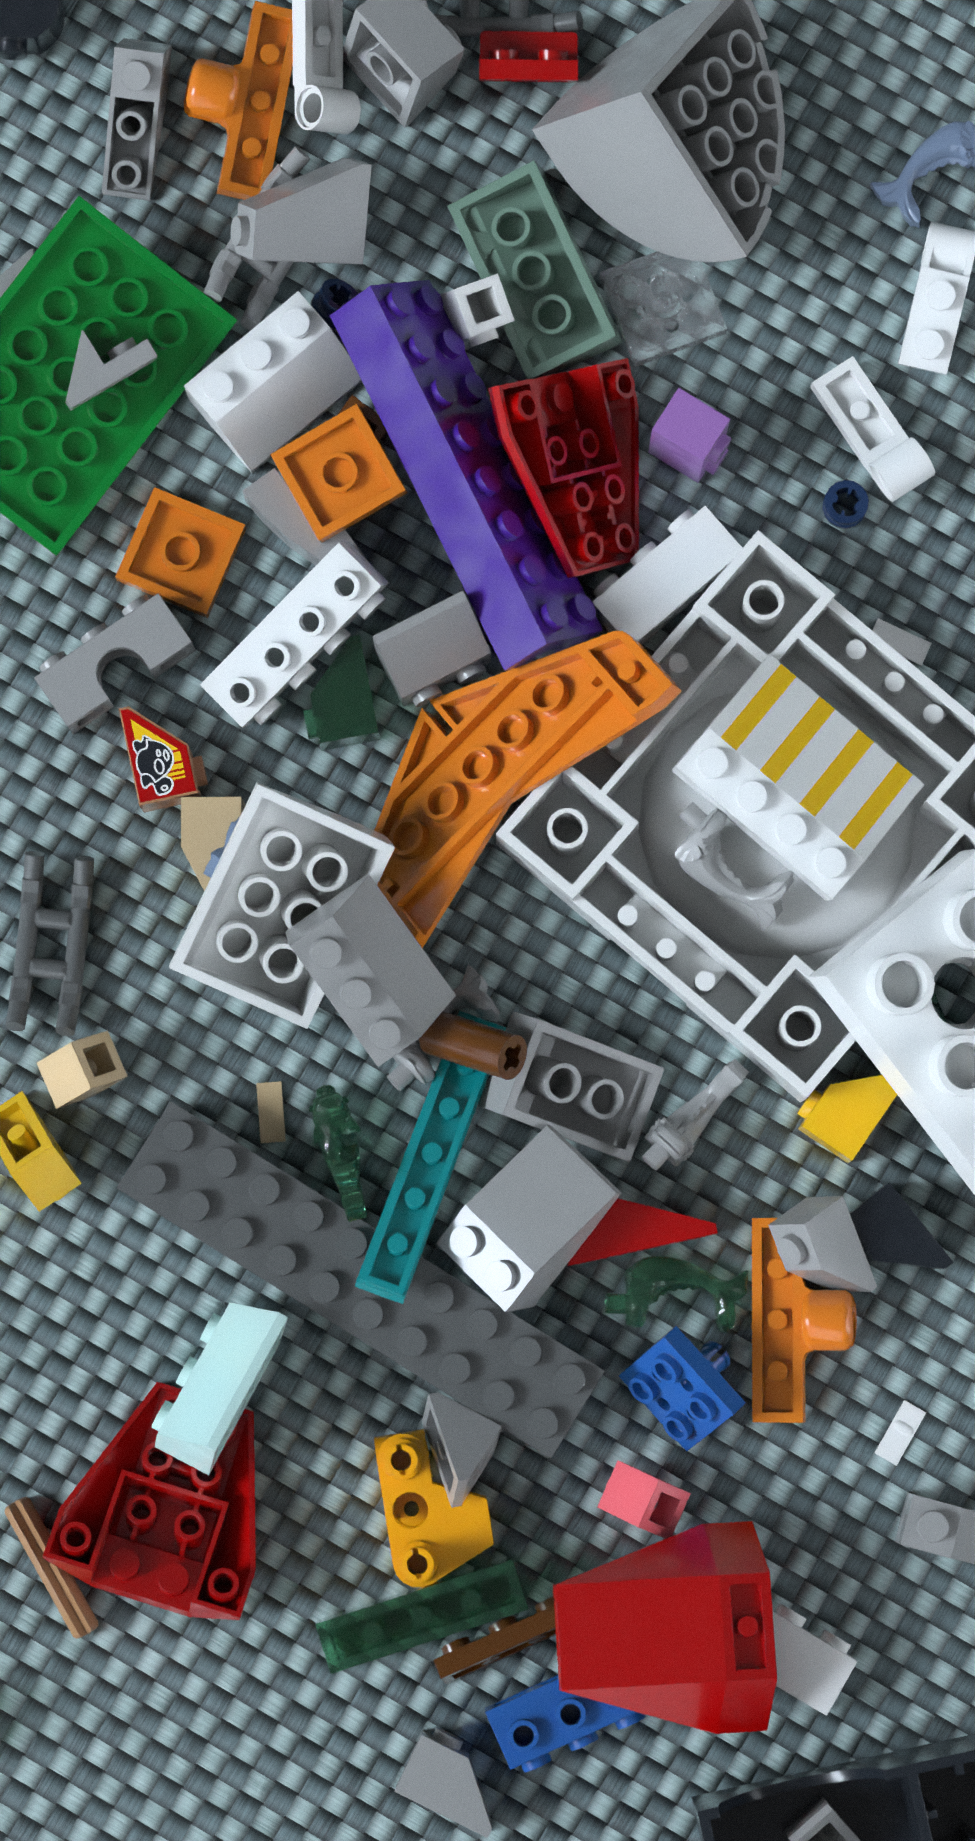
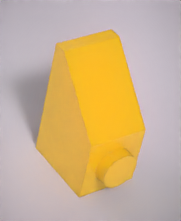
M883 1075L830 1084L822 1094L814 1089L797 1112L798 1115L804 1118L798 1130L849 1163L855 1158L897 1096V1093Z
M23 1091L0 1105V1156L10 1175L40 1212L53 1202L62 1199L68 1192L82 1183L65 1153Z

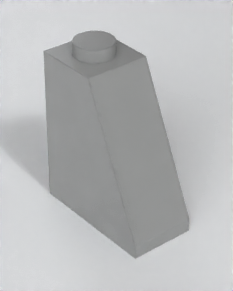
M341 158L239 202L238 215L233 218L231 223V240L235 246V253L257 261L363 264L372 165L355 158Z

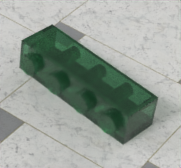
M511 1556L438 1580L423 1588H413L319 1619L315 1625L330 1673L333 1674L528 1610V1604L513 1557Z

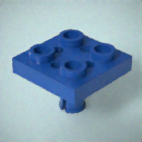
M675 1326L630 1364L619 1377L629 1387L631 1394L643 1403L659 1420L666 1433L688 1451L733 1416L746 1402L720 1375L730 1365V1357L727 1351L712 1362L711 1358L722 1348L720 1344L709 1341L698 1350L682 1331Z

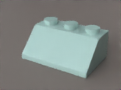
M229 1303L223 1316L213 1313L200 1338L201 1341L207 1343L198 1360L191 1356L188 1358L176 1381V1384L183 1387L174 1404L165 1400L152 1424V1428L159 1431L154 1447L209 1475L279 1347L288 1317L279 1312L235 1303Z

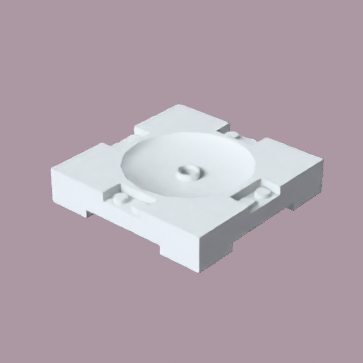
M758 530L652 655V658L682 690L680 694L659 713L534 789L496 833V845L608 940H613L686 1002L688 1008L801 1103L812 1093L856 1041L808 977L958 852L975 849V716L834 599L835 594ZM770 654L925 785L834 899L825 901L793 874L794 881L780 899L783 911L763 932L758 916L750 906L723 897L698 883L681 868L679 860L675 858L677 848L693 831L679 817L680 814L692 802L707 815L716 808L671 770ZM727 818V823L722 829L724 834L720 838V851L723 853V859L728 863L729 867L746 884L761 887L771 882L778 875L790 871Z

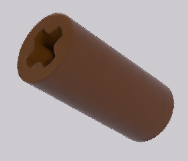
M444 1011L419 1038L420 1047L426 1054L505 1080H511L520 1073L527 1056V1046L523 1037Z

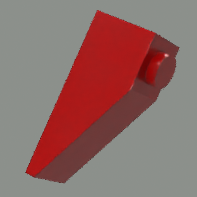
M617 1198L567 1263V1267L715 1235L718 1233L716 1223Z

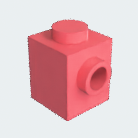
M618 1460L597 1508L662 1538H668L673 1535L691 1493Z

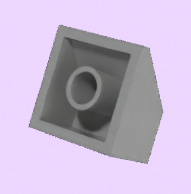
M367 0L355 9L343 47V61L405 128L414 121L456 74L465 48L461 45L456 32L451 27L443 25L429 10L426 0Z
M463 590L373 636L376 656L402 706L414 702L416 707L423 706L433 698L441 696L442 691L440 688L458 679L462 685L480 677L487 671L484 665L491 662L490 649Z

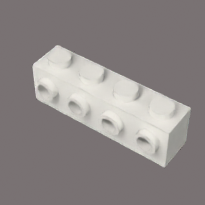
M348 541L339 542L200 685L242 728L252 724L255 720L260 725H263L282 706L276 698L289 685L295 691L300 688L316 671L311 663L324 650L329 655L333 654L350 637L351 634L345 628L358 615L366 620L382 605L386 598L380 592L389 582Z

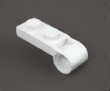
M292 0L293 85L295 87V117L297 123L305 130L349 134L358 125L361 106L358 96L353 91L343 89V0Z
M931 221L898 365L947 375L975 257V231Z
M853 356L811 383L810 388L879 489L891 502L899 499L935 475V469L925 450L914 438H908Z

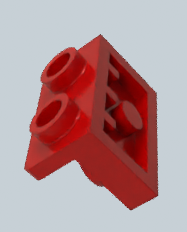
M483 31L480 34L479 81L576 83L578 81V35L575 32Z

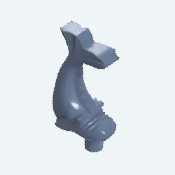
M957 121L941 127L915 150L896 180L886 183H870V188L880 200L881 205L887 207L897 206L903 219L910 227L920 228V209L911 193L914 181L926 176L928 172L935 171L938 167H944L947 164H959L966 168L974 167L975 170V125L970 121L966 123Z

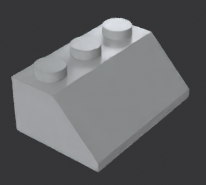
M369 873L285 931L291 949L378 1067L418 1040L456 996Z

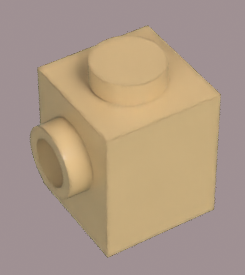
M108 1030L70 1042L37 1062L56 1109L91 1098L128 1077Z

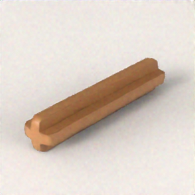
M22 1497L5 1508V1515L72 1636L78 1639L94 1631L98 1627V1620L73 1575L43 1559V1553L50 1534L32 1501L28 1497Z

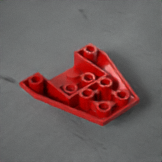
M628 358L488 388L499 439L567 577H577L630 562L631 558L639 551V406Z
M157 1382L59 1508L43 1553V1559L92 1587L194 1618L240 1620L256 1572L254 1412L244 1409L210 1474L207 1475L154 1447L159 1431L153 1429L152 1424L165 1400L174 1404L182 1390Z
M753 1521L699 1524L553 1585L559 1691L713 1734L768 1730L777 1683L770 1571Z

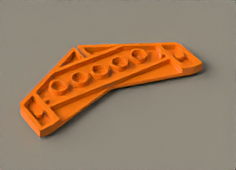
M609 632L430 700V703L453 729L449 734L431 713L421 708L374 831L387 836L395 846L377 886L422 948L513 802L659 713L682 691L644 647L626 632Z

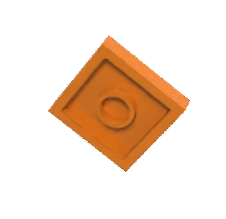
M357 404L270 454L321 543L408 493Z
M154 487L115 578L121 583L155 596L159 594L167 602L208 618L245 534L246 525Z

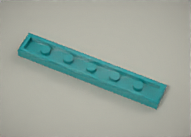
M460 1010L457 1015L506 1031V1027ZM444 1059L440 1060L356 1279L355 1287L401 1304L404 1303L489 1074Z

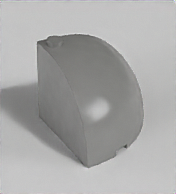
M694 0L668 14L628 40L594 66L555 103L532 129L571 188L596 214L629 238L660 253L698 262H726L747 257L762 235L772 213V210L767 206L772 187L780 185L785 141L784 110L777 69L769 70L761 41L768 38L752 0Z

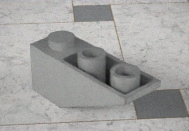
M123 38L114 47L102 184L103 195L146 201L151 200L168 95L172 53L171 44Z

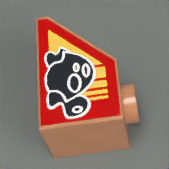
M129 706L119 708L138 803L142 811L145 813L181 805V797H201L200 786L208 785L202 755L193 757L187 743Z

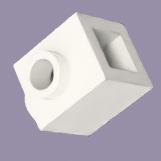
M498 273L440 295L443 300V308L454 330L460 335L462 340L468 338L471 347L498 338L496 328L515 321Z

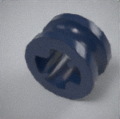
M328 279L322 284L319 292L314 295L311 300V306L329 327L336 329L330 315L357 296L358 292L343 280Z
M848 480L836 482L828 489L823 500L822 510L824 517L831 525L837 528L848 529L855 527L863 520L868 510L869 499L866 491L860 484ZM847 493L846 499H849L850 495L857 499L858 502L853 508L854 515L844 516V510L841 514H838L833 509L838 501L837 494Z

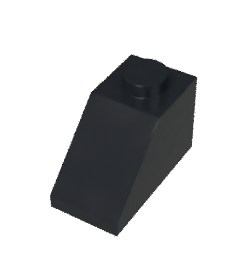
M890 1182L884 1184L849 1212L869 1262L937 1270L946 1269L954 1263Z

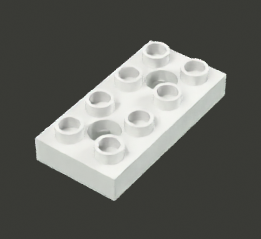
M975 849L958 852L813 972L808 979L975 1195V1012L966 1023L949 1024L938 1016L931 1000L935 986L934 976L945 963L963 964L969 968L975 977Z

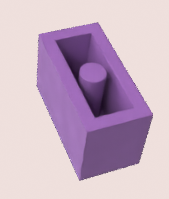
M678 388L652 428L648 453L699 483L706 471L712 475L717 472L729 452L727 447L732 438L726 434L730 419L681 388Z

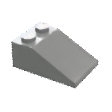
M513 1011L506 1031L524 1038L527 1046L524 1066L520 1073L511 1080H505L489 1074L478 1106L541 1130L548 1125H552L565 1139L630 1162L665 1068L540 1019Z
M548 1125L462 1208L436 1244L505 1312L531 1308L544 1295L621 1195V1192L552 1125Z

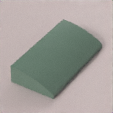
M533 160L447 205L480 278L484 279L498 273L515 320L503 325V328L527 379L557 373L623 343L543 168Z

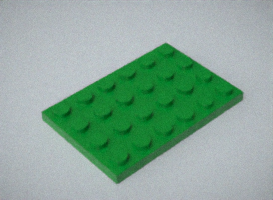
M80 196L76 198L0 297V514L56 557L185 390L184 385L195 377L237 322L236 318ZM82 330L90 340L103 364L111 361L107 352L127 339L133 337L137 345L148 339L158 356L154 362L70 411L65 402Z

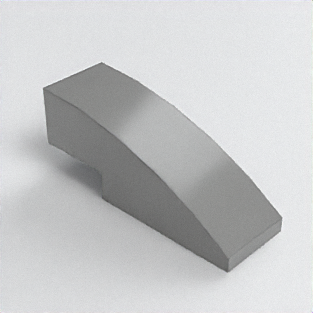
M275 468L242 491L245 502L261 521L288 547L315 566L339 542L348 541L365 558L346 530L321 543L288 485Z

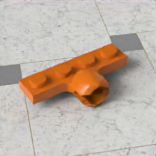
M255 1L242 62L236 65H228L200 58L192 66L184 98L185 113L192 118L220 124L227 131V141L216 194L246 200L260 193L262 184L273 170L293 67V23L291 9Z
M752 1218V1422L805 1423V1360L807 1354L815 1350L846 1351L854 1345L857 1329L856 1303L853 1295L846 1290H813L807 1287L804 1278L786 1271L768 1226L777 1218Z

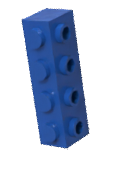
M558 1675L485 1707L486 1716L510 1770L521 1765L524 1773L550 1762L552 1758L549 1752L568 1744L571 1751L580 1749L598 1740L599 1737L596 1731L615 1722L617 1729L620 1730L646 1717L645 1714L559 1691Z

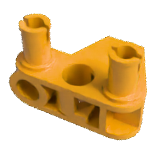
M424 1429L374 1437L392 1562L397 1577L403 1583L411 1587L422 1588L431 1585L494 1545L487 1496L469 1492L461 1506L451 1508L444 1485L433 1482ZM409 1501L418 1504L419 1511L414 1516H409L405 1513L404 1506Z

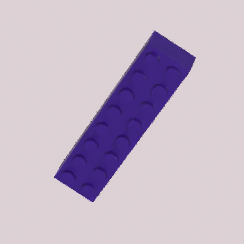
M430 280L370 285L331 314L330 317L504 671L583 643L603 631L596 617L595 606L586 596L578 578L567 577L499 439L492 405L487 397L485 384L476 374L465 352L464 342L454 330L443 308V300L438 291L432 286Z

